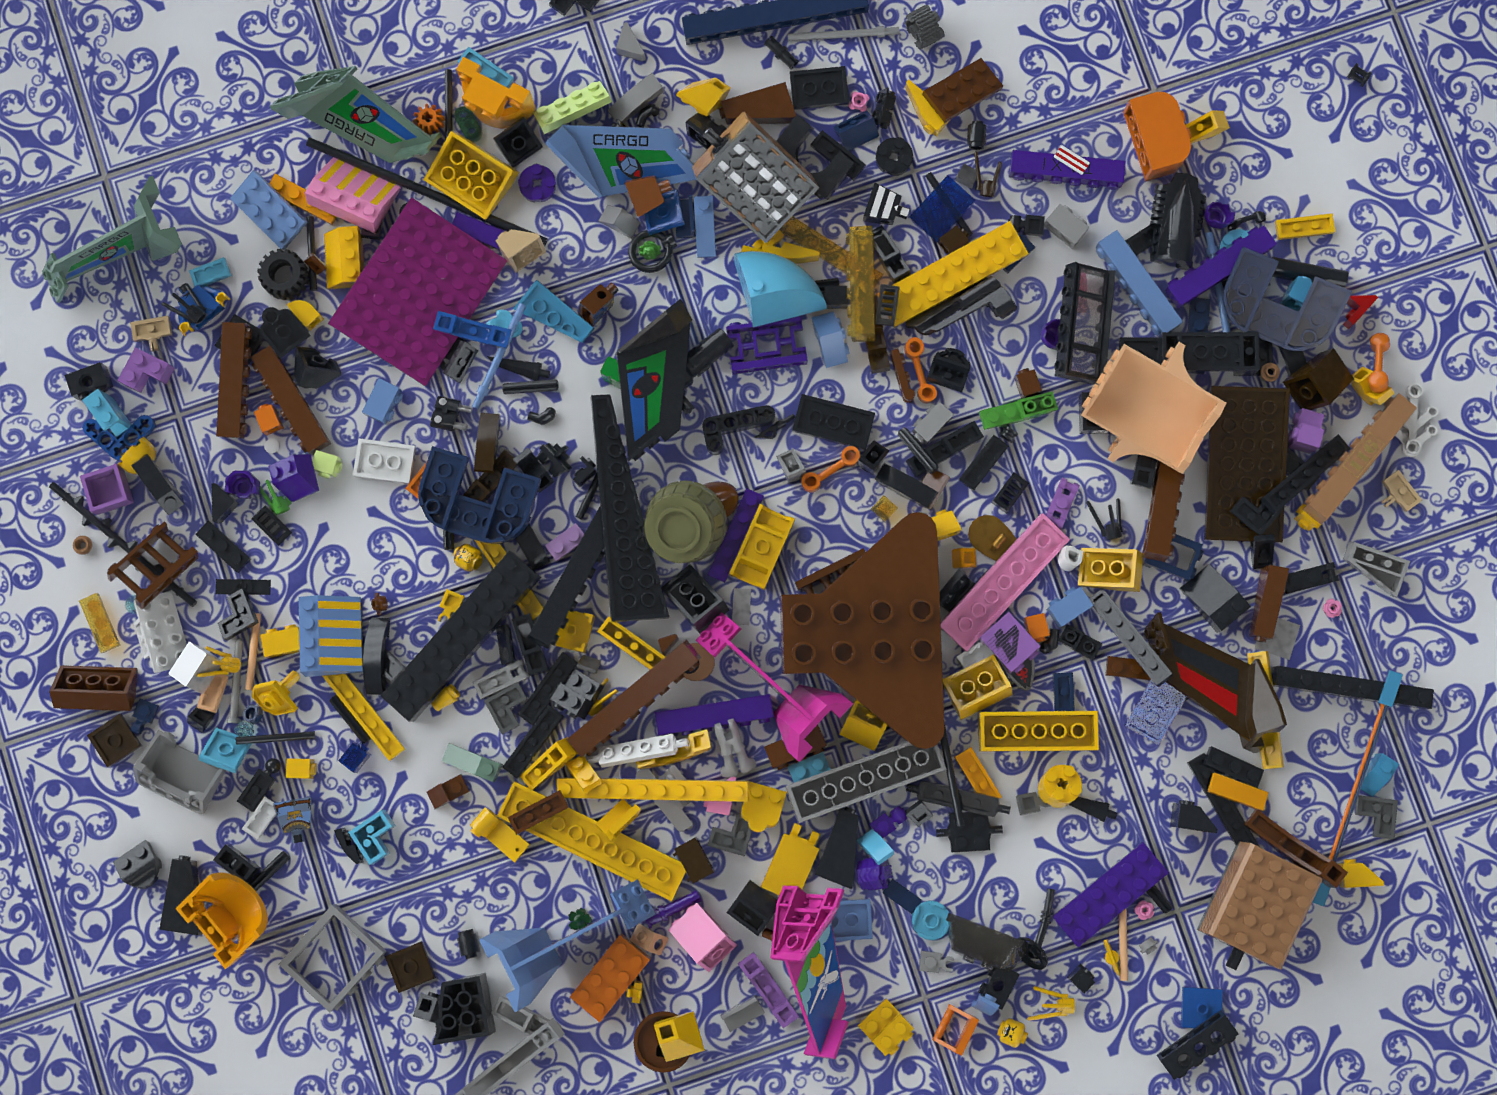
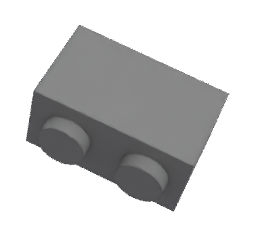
M1059 204L1046 219L1044 227L1073 249L1088 231L1089 226H1087V222L1083 218H1077L1072 214L1073 211L1068 206Z

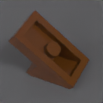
M462 774L433 787L427 791V795L434 809H437L470 791Z

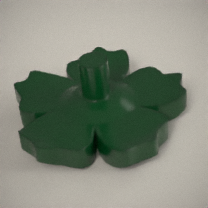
M583 908L577 909L576 913L571 911L568 914L569 920L572 921L569 927L574 930L581 929L587 926L586 923L592 922V917L589 914H585L586 910Z

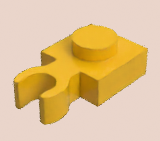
M446 589L439 606L444 611L438 616V621L441 622L444 616H447L449 619L452 613H455L462 605L465 596Z

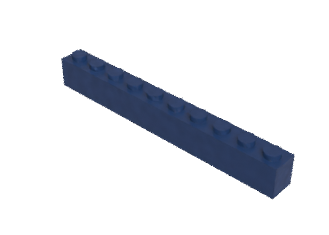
M763 0L758 2V4L751 5L746 3L736 8L725 7L719 11L707 10L703 14H687L685 17H682V25L686 45L867 13L869 11L868 0Z

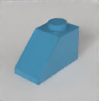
M1383 753L1375 754L1368 766L1361 790L1373 797L1391 779L1400 764Z

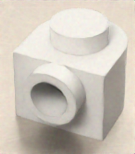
M1066 545L1059 551V566L1064 571H1072L1081 564L1083 551L1076 549L1074 546Z

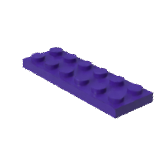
M1141 842L1052 917L1074 944L1080 947L1169 872L1144 842Z

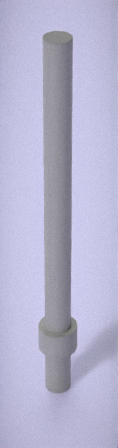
M877 26V28L791 33L788 34V41L866 36L881 38L885 37V35H899L900 30L899 27L884 28V26Z

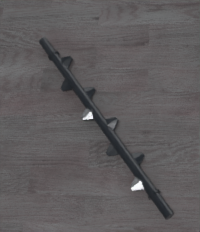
M55 482L49 485V488L60 496L62 501H66L83 516V526L93 524L109 537L108 548L119 546L129 553L137 546L138 542L136 540L127 543L110 529L112 522L110 518L100 521L83 506L84 497L82 495L73 498L70 493H67ZM142 555L137 558L156 576H160L164 572L165 568L161 564L153 565ZM172 582L162 591V593L172 590L176 593V596L182 598L191 607L197 604V601L175 582Z

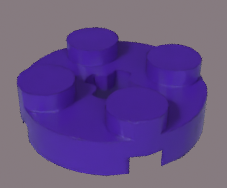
M537 163L524 169L518 180L521 194L530 202H545L554 195L556 190V180L553 172L546 166ZM535 180H541L542 186L540 188L538 186L533 187Z

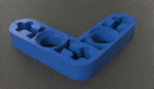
M142 415L119 439L108 429L104 431L94 419L86 420L82 428L84 433L112 458L121 461L120 458L122 456L118 455L117 450L121 449L125 453L129 449L123 445V442L129 446H138L140 444L138 440L142 437L147 438L155 429L156 423L150 416ZM144 420H145V421H149V422H148V424H149V427H148V428H147V427H143L144 424H143L142 422H143ZM91 424L95 425V429L98 430L100 433L96 434L95 432L90 431L91 429L89 426ZM138 428V429H140V431H142V432H144V433L141 434L140 432L136 431L135 429ZM132 433H136L138 436L135 443H130L128 440ZM109 435L111 442L108 445H103L102 438Z

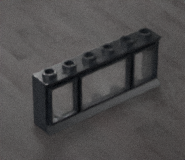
M1078 262L1065 265L1062 305L1060 307L1061 316L1058 326L1059 336L1056 345L1057 357L1054 365L1055 377L1094 385L1097 384L1096 382L1101 373L1105 374L1103 369L1107 364L1116 270H1105Z

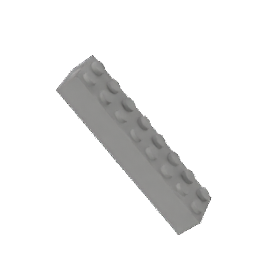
M906 742L789 784L785 788L797 822L801 823L947 769L938 745L922 749Z

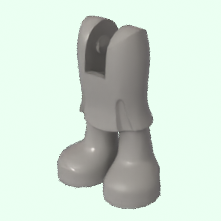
M734 719L728 720L730 732L724 733L720 723L715 724V734L725 764L720 769L722 777H733L739 774L732 754L736 753L741 773H746L757 765L754 758L747 756L744 749L745 745L741 741L740 732Z

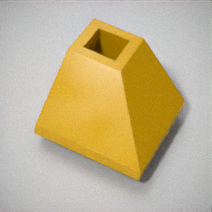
M711 78L691 83L678 91L676 96L681 98V101L694 107L699 114L708 116L721 107V101L726 99L731 87L718 78Z
M694 1011L655 1022L654 1027L658 1042L666 1062L705 1051Z

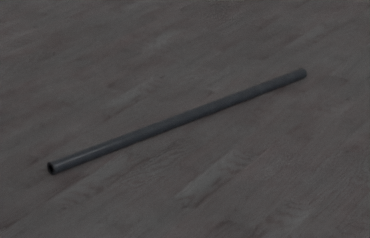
M311 137L306 142L308 147L507 232L512 229L534 233L492 214L485 220L445 194ZM539 235L545 247L548 238Z

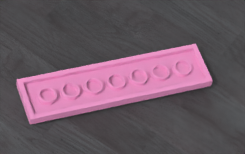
M1041 513L941 621V629L967 652L1070 539L1044 513Z

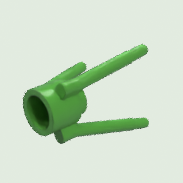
M266 480L265 482L273 497L272 501L261 486L260 493L270 506L272 512L279 515L289 511V505L292 504L286 496L285 499L283 496L277 497L270 481Z

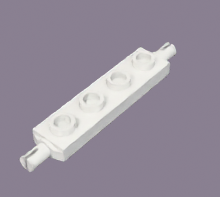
M674 734L603 746L599 747L598 755L587 756V761L589 764L599 762V765L604 768L675 755L679 747L689 746L688 738L677 740Z

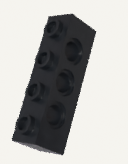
M1220 1010L1157 1054V1057L1174 1080L1182 1078L1193 1066H1199L1203 1063V1059L1209 1055L1216 1054L1220 1047L1232 1043L1239 1033L1223 1011ZM1219 1031L1218 1037L1211 1038L1213 1032ZM1197 1043H1203L1201 1049H1194ZM1180 1055H1187L1184 1061H1178Z

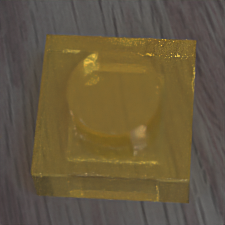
M883 495L871 508V511L885 523L898 507Z

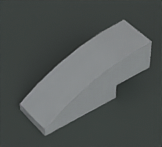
M651 73L617 100L608 109V112L615 122L616 119H619L624 123L639 113L641 109L648 106L650 101L664 93L663 87L654 74Z
M503 996L498 998L491 1012L492 1015L528 1034L533 1033L549 1021V1019L526 1007L514 1012L509 1000Z

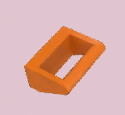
M949 1004L932 1040L962 1056L979 1019ZM954 1011L968 1018L955 1046L941 1040Z

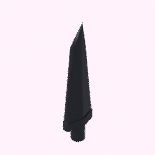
M487 356L491 361H493L494 357ZM502 358L499 364L500 368L527 377L533 381H539L540 377L549 378L550 371L542 369V363Z
M1077 797L1069 804L1102 822L1105 821L1106 817L1114 820L1117 817V812L1109 810L1110 804L1106 802Z

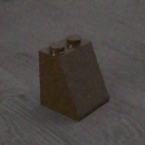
M1332 348L1320 352L1286 378L1283 384L1286 388H1290V394L1300 409L1314 410L1330 405L1354 378L1336 350Z

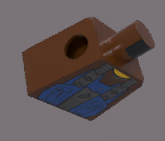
M610 283L605 288L599 284L580 301L579 316L594 327L613 306L614 295L619 291L617 286Z

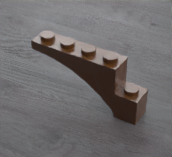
M1255 809L1244 823L1246 827L1292 864L1323 879L1322 883L1329 888H1337L1348 873L1335 861L1294 837L1258 809Z

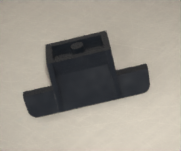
M960 568L940 590V606L948 612L975 585Z

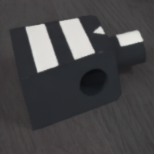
M874 183L863 221L893 225L896 216L907 219L910 209L900 206L901 195Z

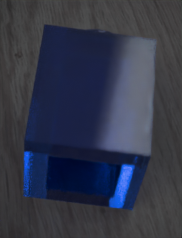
M353 742L338 761L351 772L357 773L372 754L368 752L369 748L362 742H359V744Z

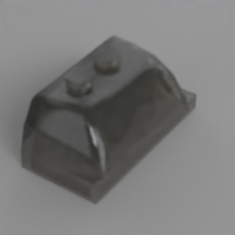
M948 913L946 921L950 924L949 942L951 950L963 956L962 959L972 964L974 961L982 963L981 967L992 971L995 968L1008 973L1024 957L1027 945L1023 940Z

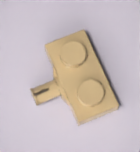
M168 315L130 322L133 341H149L151 352L159 350L157 339L172 336L171 322Z
M1397 470L1382 481L1390 496L1381 501L1382 504L1386 503L1383 505L1387 508L1395 501L1404 512H1407L1422 501L1400 470Z

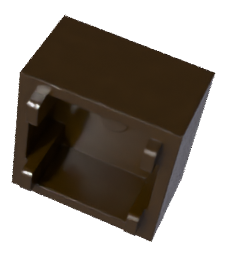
M697 837L674 849L675 853L673 856L678 855L689 876L686 879L687 882L691 881L694 884L715 872Z

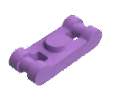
M1063 477L1046 513V516L1060 530L1064 525L1080 486L1075 482L1074 484L1068 482V479ZM1064 488L1070 491L1069 495L1062 493ZM1054 512L1061 514L1059 519L1053 517Z

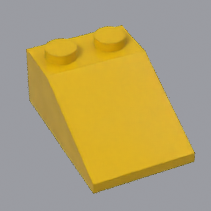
M1081 548L1083 558L1079 566L1078 586L1140 592L1143 557L1139 550Z

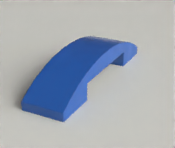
M441 311L437 312L433 327L434 330L506 349L512 330L476 322Z

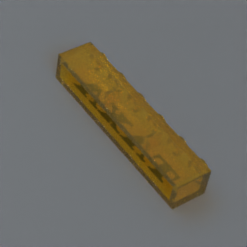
M853 226L849 227V233H846V244L850 245V251H846L847 263H850V270H847V281H850V288H847V299H850L851 306H847V317L851 318V325H847L848 336H851L852 342L875 341L873 227Z

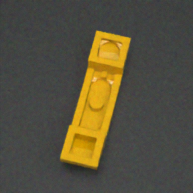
M708 730L689 734V746L679 747L675 755L637 761V768L646 769L673 764L710 750L712 747Z

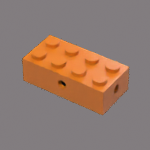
M621 933L571 994L570 998L598 1022H601L651 960V957Z

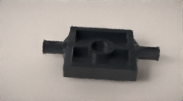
M968 811L962 812L964 826L957 827L955 813L950 812L948 813L949 824L947 829H936V837L948 836L951 853L990 850L991 834H1003V830H997L1003 829L1002 825L991 826L988 816Z

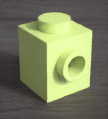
M316 450L312 461L314 470L319 472L318 475L327 479L330 476L336 477L337 473L341 472L343 466L342 459L338 456Z

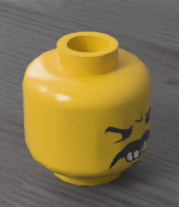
M1008 1018L1006 1021L1003 1020L1001 1022L997 1035L1000 1036V1042L1017 1048L1020 1043H1025L1028 1033L1025 1032V1024Z

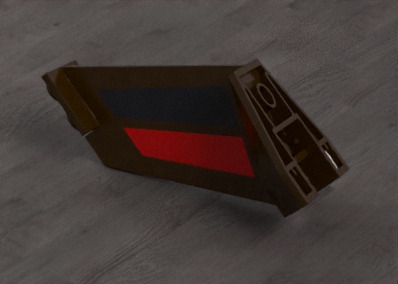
M1157 612L1145 627L1144 635L1148 639L1150 647L1174 675L1166 682L1238 733L1244 749L1252 753H1258L1264 747L1262 736L1265 733L1280 732L1287 725L1282 705L1260 659H1255L1250 665L1164 624L1161 612Z

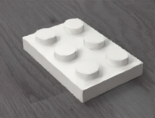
M359 438L353 476L409 484L412 477L416 446Z

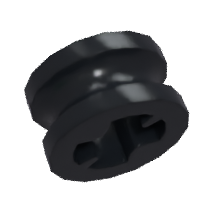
M1003 426V432H1000L999 436L1013 443L1015 441L1014 437H1017L1018 433L1007 426Z

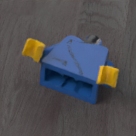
M184 283L179 287V291L183 295L182 299L189 306L193 304L197 306L185 287V284L188 283ZM199 285L195 286L192 290L200 303L206 308L205 313H207V316L201 323L191 324L187 319L178 315L179 330L184 336H186L185 333L188 330L191 332L194 329L198 331L225 309L223 304L225 300L228 299L230 301L231 299L218 289L208 286L203 288ZM178 302L180 305L178 310L188 315L186 313L187 309Z

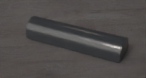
M1272 257L1279 261L1272 277L1294 281L1298 276H1305L1310 278L1313 283L1315 276L1341 287H1346L1348 271Z

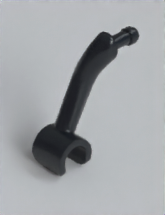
M1256 211L1252 215L1238 218L1228 226V229L1230 231L1235 230L1242 223L1255 219L1257 224L1266 221L1265 213Z

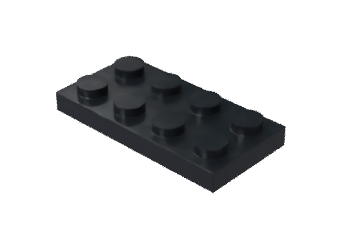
M802 394L792 432L866 450L875 412Z

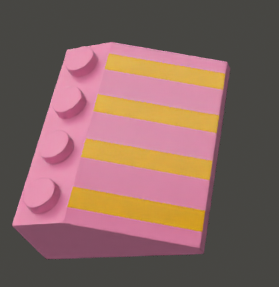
M333 157L312 179L305 191L307 204L372 233H376L401 187Z

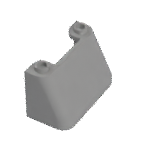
M158 730L133 766L136 782L144 788L191 811L204 814L226 770L199 761V755L176 744L173 734Z

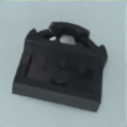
M946 348L945 351L935 354L926 381L962 393L970 371V362L967 361L962 351Z
M144 840L113 861L121 880L131 887L140 889L152 886L158 880L157 875L159 869L162 868L161 860L156 857L147 840Z

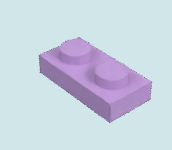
M575 523L545 546L554 559L558 561L579 545L584 533Z

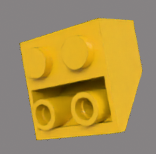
M855 700L839 735L875 751L887 725Z

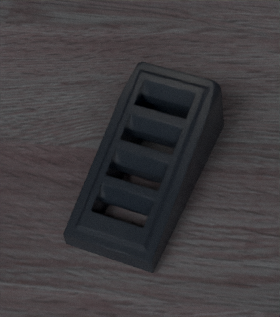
M881 284L875 324L894 327L899 286ZM884 291L893 292L895 295H884ZM883 299H885V300H892V301H894V302H893V304H891V303H884V302H883ZM881 308H892L893 310L892 312L881 310ZM880 315H887L892 317L891 319H883L880 318Z
M1013 472L991 503L1007 514L1029 482ZM1012 480H1017L1023 486L1020 488L1015 483H1013ZM1011 485L1018 490V493L1013 492L1008 486ZM1004 491H1007L1009 494H1011L1012 496H1014V498L1011 499L1010 497H1008L1007 495H1005L1003 492H1004ZM1000 496L1010 502L1009 505L999 499Z
M266 505L251 518L278 546L292 534L287 526ZM267 513L269 516L260 522L259 519ZM272 518L274 521L266 528L264 525ZM278 524L279 527L271 533L270 530ZM282 529L285 530L278 539L275 537Z

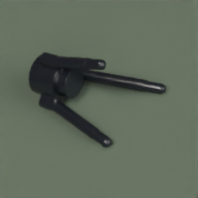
M185 284V287L197 306L194 304L189 306L176 293H172V296L187 309L186 313L188 315L165 302L161 303L162 306L187 319L191 324H199L207 316V313H205L206 308L200 303L189 284Z
M1116 499V523L1112 505H1108L1111 524L1105 525L1106 529L1103 527L1091 503L1087 501L1086 504L1101 530L1102 537L1106 536L1107 540L1122 537L1120 499Z

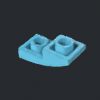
M873 829L857 839L858 844L868 855L870 854L878 865L894 855L893 849Z

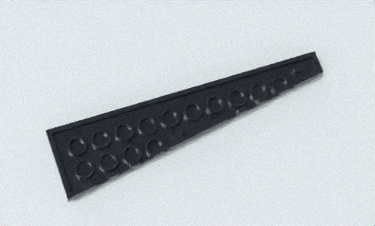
M591 395L611 622L668 619L670 616L660 586L655 560L646 539L645 523L635 485L632 481L626 451L620 436L621 433L617 424L611 395Z

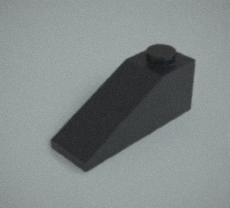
M148 454L131 465L152 496L168 515L184 505L182 495Z

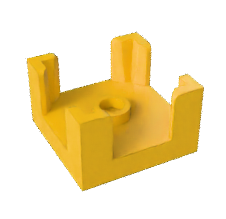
M569 611L566 617L569 621L565 628H560L557 633L560 637L555 646L586 653L595 616L585 612L574 611L572 613Z

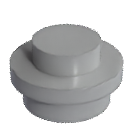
M1150 937L1139 945L1141 948L1140 952L1142 954L1146 952L1147 955L1157 949L1155 946L1158 943L1157 940L1154 941Z

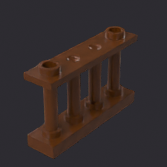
M165 521L161 525H156L151 530V534L122 560L108 568V580L112 582L117 577L136 594V605L141 610L199 558L198 551L193 546L189 550H184L166 534L168 527ZM158 539H161L179 555V559L174 563H170L152 545ZM146 551L165 568V572L160 576H156L137 558ZM132 564L151 581L146 589L140 588L123 572L129 565Z
M862 548L796 581L795 586L797 590L802 589L806 594H815L812 588L814 587L813 583L817 581L823 583L826 589L831 585L830 575L835 572L838 575L844 573L847 570V566L856 562L866 552L865 549Z

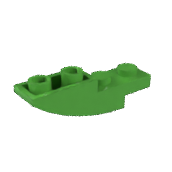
M1052 391L979 411L984 430L1015 424L1056 411L1058 406Z

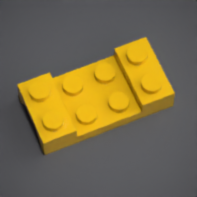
M759 504L729 575L765 590L795 522V518L784 516Z

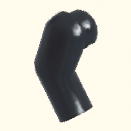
M649 104L641 109L635 125L644 128L647 117L651 115L655 117L659 114V107H656L655 104Z

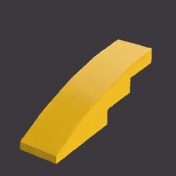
M783 242L782 248L763 243L761 250L743 245L741 252L761 251L776 254L796 264L819 261L820 258L819 251L788 242Z

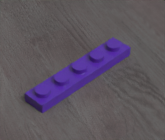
M746 488L725 538L707 574L708 576L723 583L726 582L764 495Z

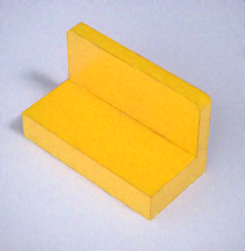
M622 799L596 823V826L613 841L639 816L641 809L636 804L633 807Z

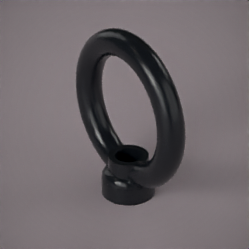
M645 230L638 233L630 242L628 256L636 269L645 273H654L668 265L672 258L673 248L677 247V244L671 233L665 235L659 232L649 235L648 231ZM648 237L660 239L665 247L663 259L655 265H644L636 257L637 245Z

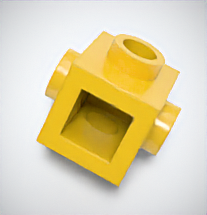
M1303 503L1296 510L1298 515L1294 520L1304 530L1310 531L1314 527L1318 529L1322 524L1318 523L1303 510L1306 506Z

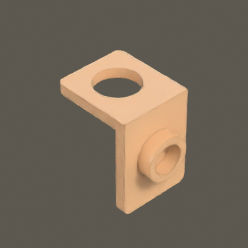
M639 923L630 941L648 952L661 955L669 938L655 933ZM661 939V945L655 949L656 941Z

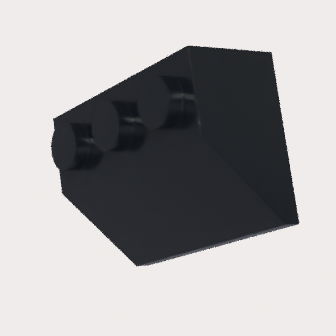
M699 113L685 122L687 135L705 149L712 145L702 136L706 129L711 127L719 136L727 129L722 124L720 126L716 124L712 116H705Z

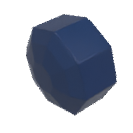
M254 704L247 706L243 712L244 720L253 725L259 723L263 717V710Z

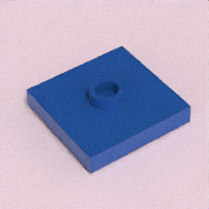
M677 189L663 193L664 203L644 214L649 235L685 225Z
M1182 987L1181 1027L1195 1028L1222 1010L1223 990Z

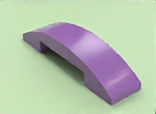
M754 952L738 963L782 1028H785L799 1018L793 1006Z

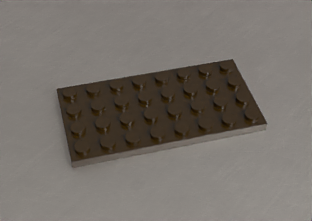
M1211 386V394L1226 402V405L1220 417L1209 430L1204 540L1253 541L1254 536L1258 535L1229 511L1241 497H1245L1258 508L1262 503L1260 499L1286 478L1290 388ZM1284 509L1262 534H1274L1275 542L1283 543Z

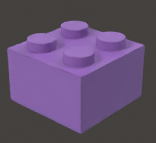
M118 464L80 476L90 512L100 515L134 503L125 471Z

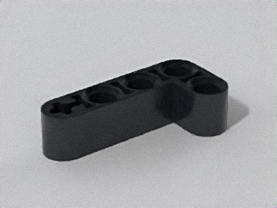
M765 405L706 418L702 423L708 452L712 455H719L723 451L722 435L771 425L775 421L774 408ZM764 412L770 414V419H766ZM756 413L759 415V422H757ZM746 415H750L754 420L752 423H745L743 418ZM732 419L735 421L733 427H726L725 421ZM709 423H714L716 425V429L714 431H708L706 429V425ZM713 441L720 443V447L716 450L710 448V443Z

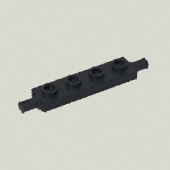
M924 780L921 781L919 786L907 784L906 792L917 793L918 800L921 799L924 802L953 808L949 786ZM958 788L963 811L995 817L998 812L1010 814L1011 806L1001 805L999 797Z

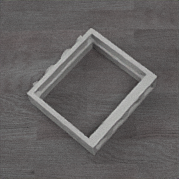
M333 904L278 965L330 1013L334 1010L338 1011L345 1004L344 998L348 994L352 996L359 988L357 984L361 980L365 981L372 974L370 970L374 965L378 967L385 959L383 955L387 951L337 904ZM336 916L375 954L330 1002L291 964Z

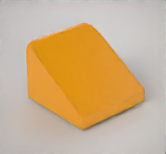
M975 548L953 549V568H975Z

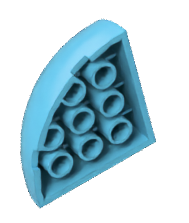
M747 251L734 254L735 267L753 327L827 309L823 294L816 282L796 263L768 252Z

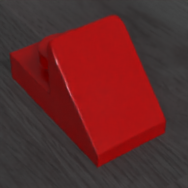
M1376 295L1350 296L1347 304L1352 309L1345 316L1347 320L1343 325L1347 329L1351 328L1379 297Z

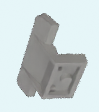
M675 765L658 778L686 780ZM649 768L640 769L636 773V779H657ZM653 800L678 831L683 832L693 825L682 810L691 801Z

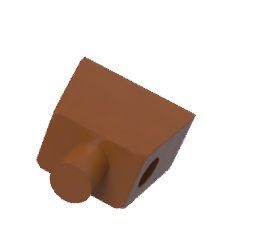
M655 175L625 181L637 217L664 203L662 194L672 190L668 179L657 183Z

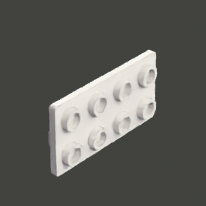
M172 592L160 593L142 610L136 605L134 600L138 616L134 626L144 659L150 658L154 673L171 670L187 645Z

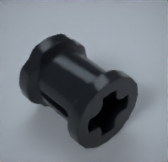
M1356 63L1346 78H1352L1363 87L1372 72L1365 71Z

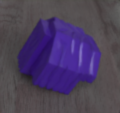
M233 471L225 478V492L230 495H236L240 499H251L252 495H260V481L249 471Z
M872 857L858 861L856 872L861 889L878 890L888 888L887 879L893 877L892 866L887 865L886 861L878 865Z

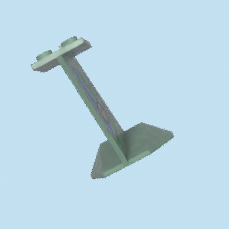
M356 66L302 75L294 83L299 93L278 98L270 105L271 110L287 119L302 115L389 163L407 160L416 154L422 156L429 153L430 148L436 145V141L442 136L440 132L428 135L355 78L353 74L358 70Z
M149 176L134 204L136 216L134 219L58 260L55 253L50 254L42 274L44 279L48 281L50 294L57 303L61 302L69 287L67 281L146 247L152 261L178 252L182 242L176 228L171 227L160 230L151 209L160 194L153 176Z

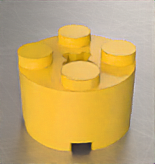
M1055 765L1040 778L1037 787L1038 794L1044 803L1054 808H1063L1082 792V781L1073 766Z

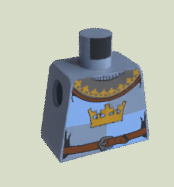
M311 797L273 803L282 833L291 832L292 844L304 842L303 830L311 829Z

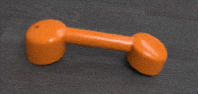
M1376 333L1370 338L1371 349L1375 352V370L1369 375L1368 382L1371 391L1382 393L1389 385L1388 375L1383 371V352L1390 348V339L1385 333Z
M913 337L906 342L904 353L908 358L912 359L920 385L917 391L918 399L923 403H930L936 398L937 390L933 385L927 384L919 356L924 350L923 341Z
M848 446L843 449L841 460L817 475L813 472L805 473L801 479L803 489L809 493H814L819 490L821 481L842 467L855 466L860 458L859 450L854 446Z

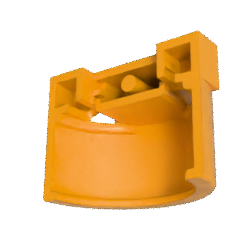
M465 57L462 58L456 68L464 93L462 100L465 104L464 106L471 110L481 122L495 128H508L522 117L528 120L533 115L536 107L529 90L514 82L509 89L480 74L482 69L479 64ZM507 101H510L509 105L512 107L504 109Z
M220 872L208 875L175 908L187 923L193 921L217 950L213 955L224 969L233 965L246 953L245 950L264 933L268 923L267 910L259 894L247 882L229 873ZM204 901L213 903V905L205 909ZM239 937L238 944L234 943L233 941Z

